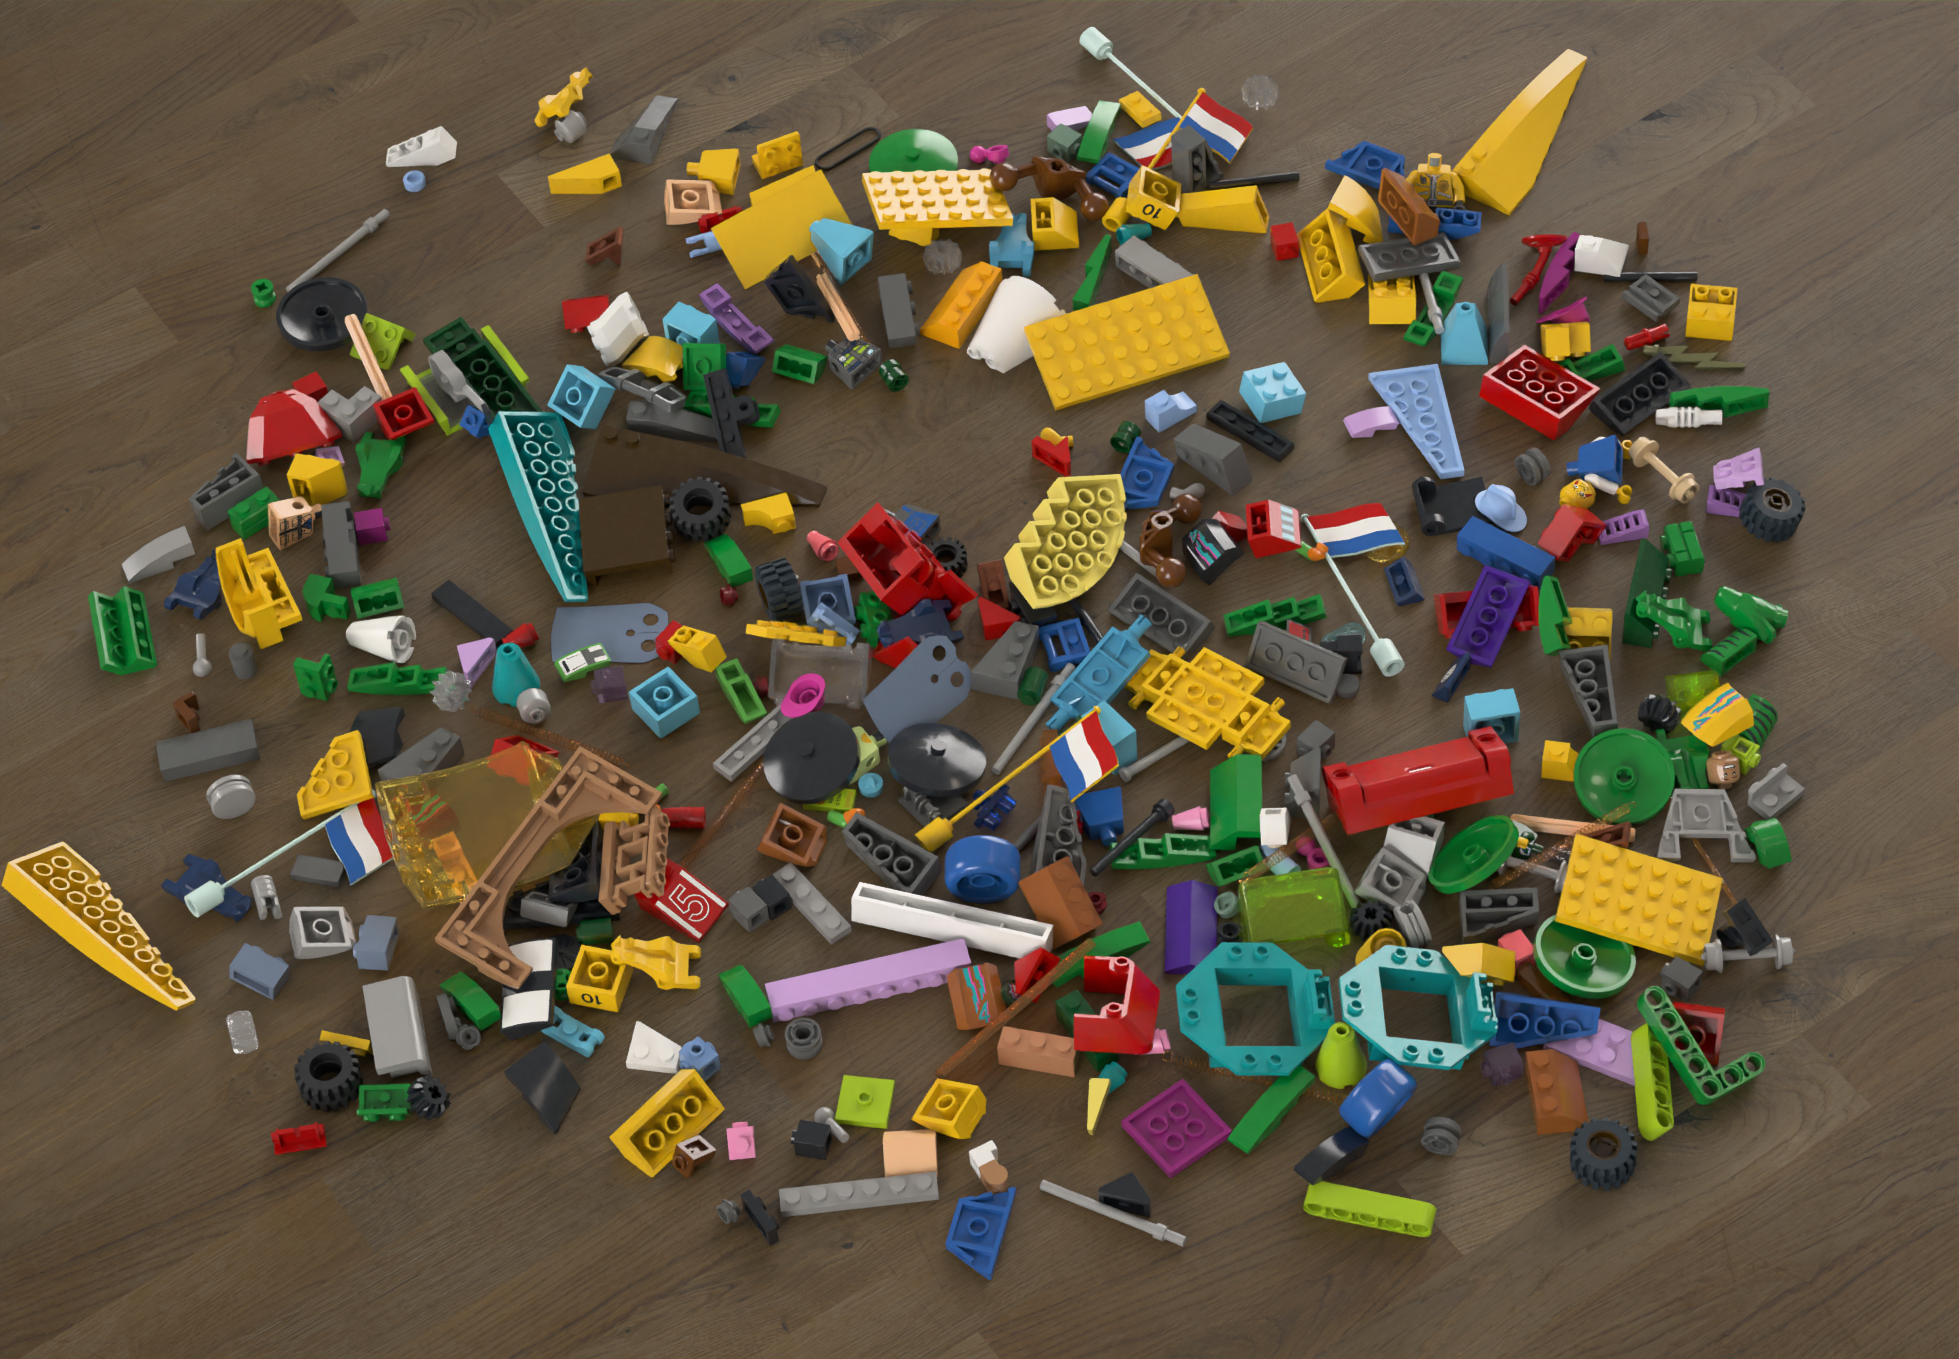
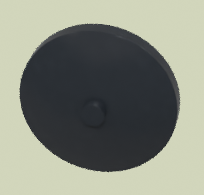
M321 277L298 284L287 292L278 305L276 319L281 335L291 345L306 351H328L342 347L352 341V337L345 324V317L355 314L360 325H362L364 317L368 313V306L364 294L353 283L340 278Z
M809 712L790 719L773 734L764 754V772L769 784L782 798L797 804L820 803L840 793L851 782L860 763V744L853 729L839 716L827 712Z
M925 723L908 727L895 735L888 747L887 765L892 776L911 791L932 797H952L972 790L981 782L985 773L986 755L981 744L967 732L945 724Z

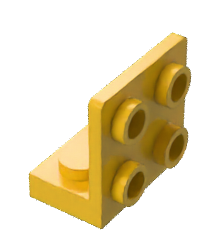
M796 131L757 145L758 154L751 156L752 162L762 179L803 165L800 135Z

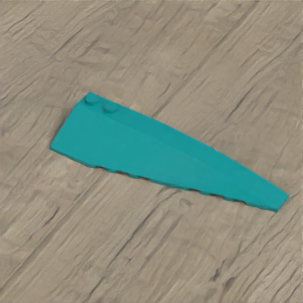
M498 411L488 430L529 536L564 601L587 602V581L583 572L582 543L580 538L579 501L576 497L578 485L575 482L574 476L576 464H573L575 454L562 415L558 412Z

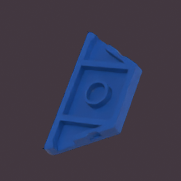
M1363 141L1353 149L1342 152L1340 158L1334 161L1331 159L1325 162V169L1342 176L1346 175L1355 181L1379 189L1382 169L1387 168L1404 176L1405 156Z
M1136 437L1120 473L1126 497L1124 502L1125 510L1159 506L1174 472V464L1167 458L1161 457L1160 453L1154 448H1148L1143 444V439L1140 437Z
M1014 1187L1008 1188V1192L992 1195V1192H987L977 1197L959 1198L945 1243L948 1251L989 1280H992L1016 1198L1017 1191Z

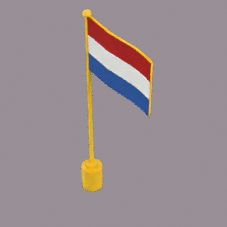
M1199 88L1197 96L1148 168L1152 170L1171 142V135L1188 125L1207 141L1211 151L1220 155L1230 164L1252 132L1253 126L1242 116L1219 105L1206 94L1204 88ZM1116 198L1103 216L1102 223L1108 230L1116 232L1117 228L1126 224L1131 217V214L1126 212L1127 198Z
M1093 706L1094 710L948 821L946 818L942 820L940 817H937L917 832L914 836L920 846L930 853L934 852L953 837L952 831L954 828L952 824L1050 749L1055 766L1068 787L1071 803L1119 767L1116 752L1103 732L1098 716L1101 713L1100 707Z

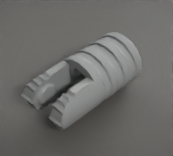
M261 875L254 878L251 882V887L260 920L267 918V908L271 907L274 919L281 918L282 911L273 878L269 875Z

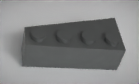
M857 812L842 830L846 845L893 890L924 896L942 872L937 856Z

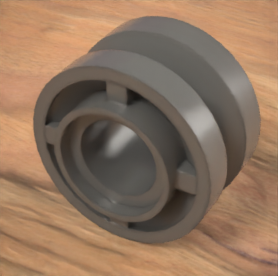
M1535 447L1528 449L1525 454L1515 458V467L1518 474L1529 485H1536L1541 479H1545L1551 474L1549 461Z
M799 1018L787 1026L785 1039L790 1055L797 1059L806 1060L815 1057L821 1051L823 1044L821 1029L814 1020Z
M1445 1117L1429 1118L1425 1122L1421 1144L1425 1149L1435 1154H1453L1457 1151L1462 1129L1458 1123Z

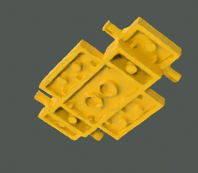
M1180 646L1169 655H1163L1151 649L1149 651L1150 658L1124 687L1136 694L1128 702L1131 708L1136 710L1143 700L1154 703L1146 712L1147 719L1206 750L1222 733V739L1235 746L1228 753V758L1246 752L1251 755H1261V760H1263L1291 728V721L1280 716L1278 713L1285 705L1283 699L1277 697L1270 705L1254 697L1265 684L1264 677L1205 647L1191 663L1181 659L1186 652Z

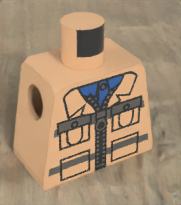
M301 496L268 504L269 536L279 550L312 535L313 520L322 517L321 505L309 506Z

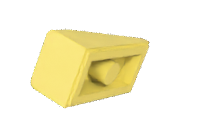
M1091 1078L1089 1080L1087 1130L1090 1135H1094L1110 1090V1079Z

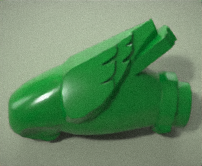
M1725 586L1719 587L1714 598V604L1725 616L1730 618L1729 621L1734 627L1750 630L1758 636V639L1764 641L1765 644L1773 642L1776 638L1775 631L1778 628L1783 629L1786 625L1788 610L1782 609L1780 604L1774 606L1756 595L1738 592Z

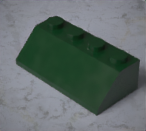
M1641 538L1625 609L1622 643L1651 648L1653 639H1658L1660 625L1649 617L1640 618L1637 616L1636 606L1638 601L1635 598L1646 591L1647 595L1656 594L1657 597L1667 599L1668 587H1665V582L1670 583L1672 569L1668 568L1669 558L1647 539Z

